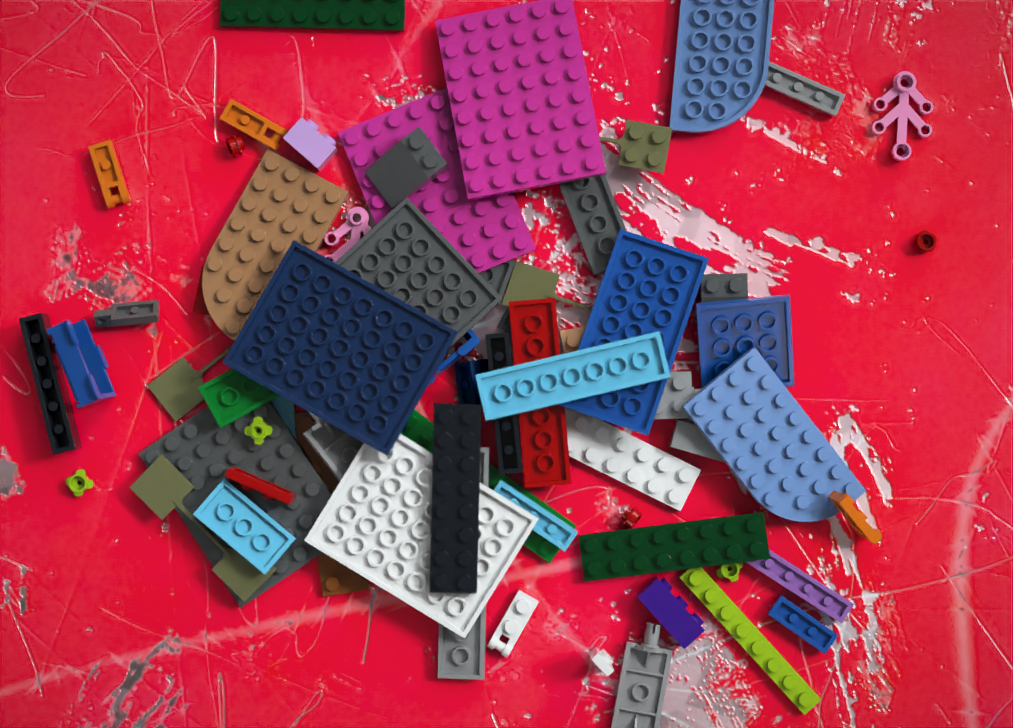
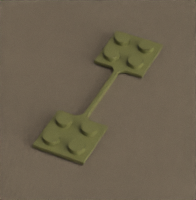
M626 120L622 138L612 139L599 136L600 141L620 146L619 166L664 174L672 128Z
M516 261L502 305L509 307L510 301L555 298V300L592 311V307L556 295L555 289L560 277L559 274Z
M232 346L200 371L194 370L183 357L147 385L175 421H178L204 400L198 387L205 384L202 380L203 373L226 356Z
M162 454L129 487L161 520L174 508H180L223 551V558L211 570L243 602H246L277 570L273 566L264 575L233 548L224 547L184 507L183 499L194 486Z

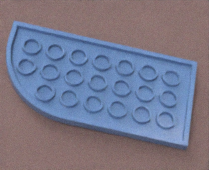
M681 0L670 116L672 132L706 133L720 130L737 122L755 105L763 91L768 74L774 0Z
M751 347L681 406L751 496L762 507L779 517L798 522H813L827 519L840 513L828 497L834 490L842 495L847 493L854 501L866 492L865 488L755 347Z

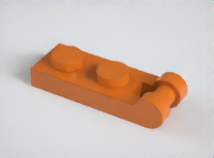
M230 99L219 118L275 151L280 146L278 143L282 136L284 137L288 132L283 127L233 99ZM268 129L274 131L271 139L265 136Z
M112 140L88 146L107 207L113 208L118 203L123 202L125 204L131 202ZM118 187L119 194L112 195L111 189Z
M834 490L828 496L855 531L871 543L876 544L880 542L882 538L881 532L872 528L865 521L867 516L860 509H856L853 506L854 500L847 493L842 495Z

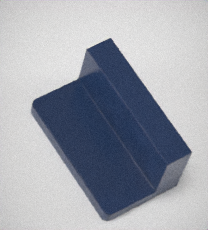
M488 359L454 363L459 404H482L475 375L489 372Z

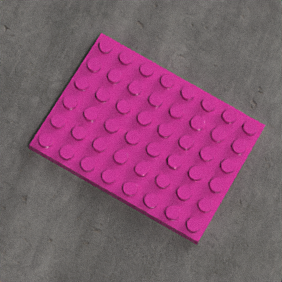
M538 0L435 20L468 201L606 175L573 0Z
M447 87L338 132L376 225L393 209L365 171L401 139L420 126L446 161L449 169L408 198L479 274L536 251L513 192L468 201Z

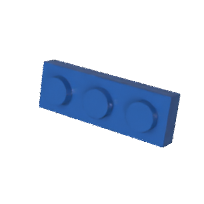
M782 595L778 596L767 612L768 615L824 654L827 653L838 637L835 632Z

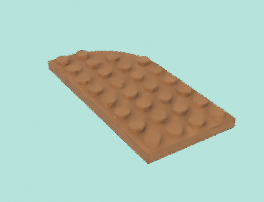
M269 149L264 154L212 246L203 270L202 289L208 312L216 325L234 341L293 240L317 253L325 235L328 233L349 195L348 191Z

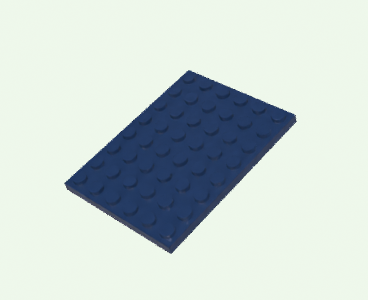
M293 240L222 363L389 456L458 332Z

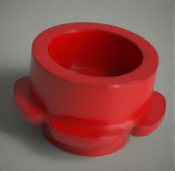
M232 134L231 138L226 139L228 150L233 157L236 155L242 156V150L245 149L243 140L240 136L236 138Z
M926 230L920 231L919 235L914 237V245L917 247V251L920 253L932 252L936 247V236Z
M629 507L621 517L624 520L623 526L627 525L629 528H633L640 520L642 514L637 510V507L633 509Z

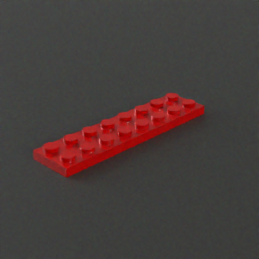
M555 298L510 301L509 312L514 366L560 355ZM558 404L518 414L525 488L571 484L565 407Z

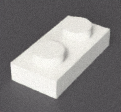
M597 647L589 652L591 660L608 677L614 671L612 657L604 649L600 651Z

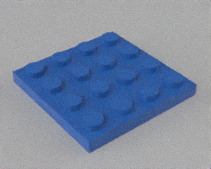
M789 294L695 304L701 388L705 387L751 347L757 349L785 387L795 386Z

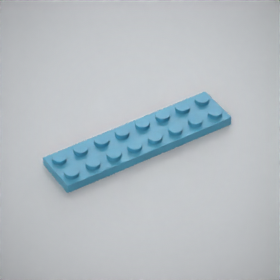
M660 331L475 375L486 421L671 378Z

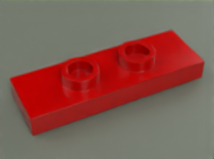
M235 466L228 468L225 477L241 483L240 487L253 492L255 489L262 492V497L268 500L275 501V499L291 504L296 498V493Z

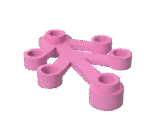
M908 71L898 73L893 79V88L884 96L875 99L872 103L874 111L882 112L887 108V103L899 94L898 105L881 120L875 121L871 125L872 133L881 135L885 132L886 127L898 117L896 144L891 149V155L897 161H904L911 155V147L906 143L907 119L917 128L919 137L926 138L932 133L931 125L925 123L908 104L910 96L919 105L918 111L922 115L930 114L934 108L933 103L926 100L915 88L916 78ZM901 80H906L908 86L902 87L900 84ZM877 101H881L884 106L882 109L877 108ZM922 105H929V111H924ZM876 124L882 126L881 132L875 130ZM926 127L928 134H923L921 128ZM898 148L903 149V156L897 155L896 151Z
M361 207L350 209L346 215V222L334 232H328L325 235L326 244L336 246L340 238L351 231V239L332 255H325V258H332L335 263L360 240L361 231L366 235L372 229L368 225L369 214L365 209ZM356 214L361 216L359 222H354L353 218ZM331 235L336 237L333 243H330L328 240Z

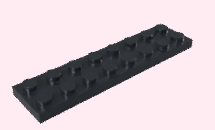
M434 403L430 592L477 594L482 404Z

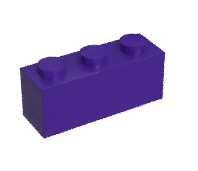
M656 576L636 596L685 649L705 631L701 626L704 622L695 612L691 615L686 610L688 604L680 595L675 597L670 592L673 587L665 578L659 580Z

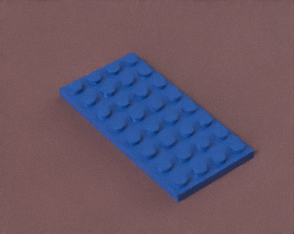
M620 229L578 350L660 331L670 372L709 258ZM668 379L559 404V406L648 436Z

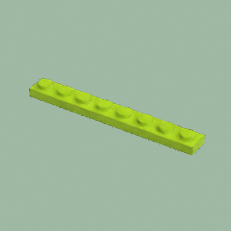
M702 567L687 569L679 576L804 715L822 700Z

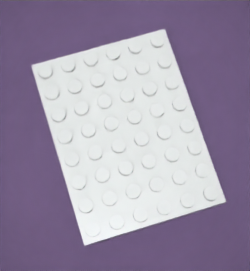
M400 434L389 456L364 443L304 541L465 638L539 518L480 482L477 594L430 592L433 453Z

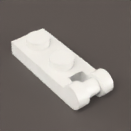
M518 590L487 647L492 650L494 648L502 652L501 655L507 658L539 600ZM502 634L509 638L507 644L499 640Z

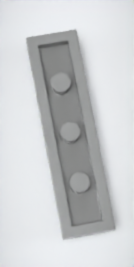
M769 61L766 87L836 117L845 94Z

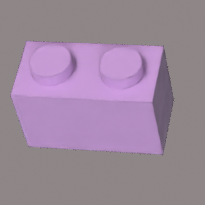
M301 117L283 139L321 171L338 152L335 147L337 142L328 134L323 137L317 131L320 127L310 118L305 121Z

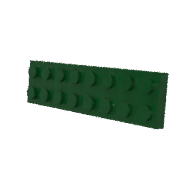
M221 0L220 26L405 32L406 0Z
M764 512L578 535L584 582L770 559Z

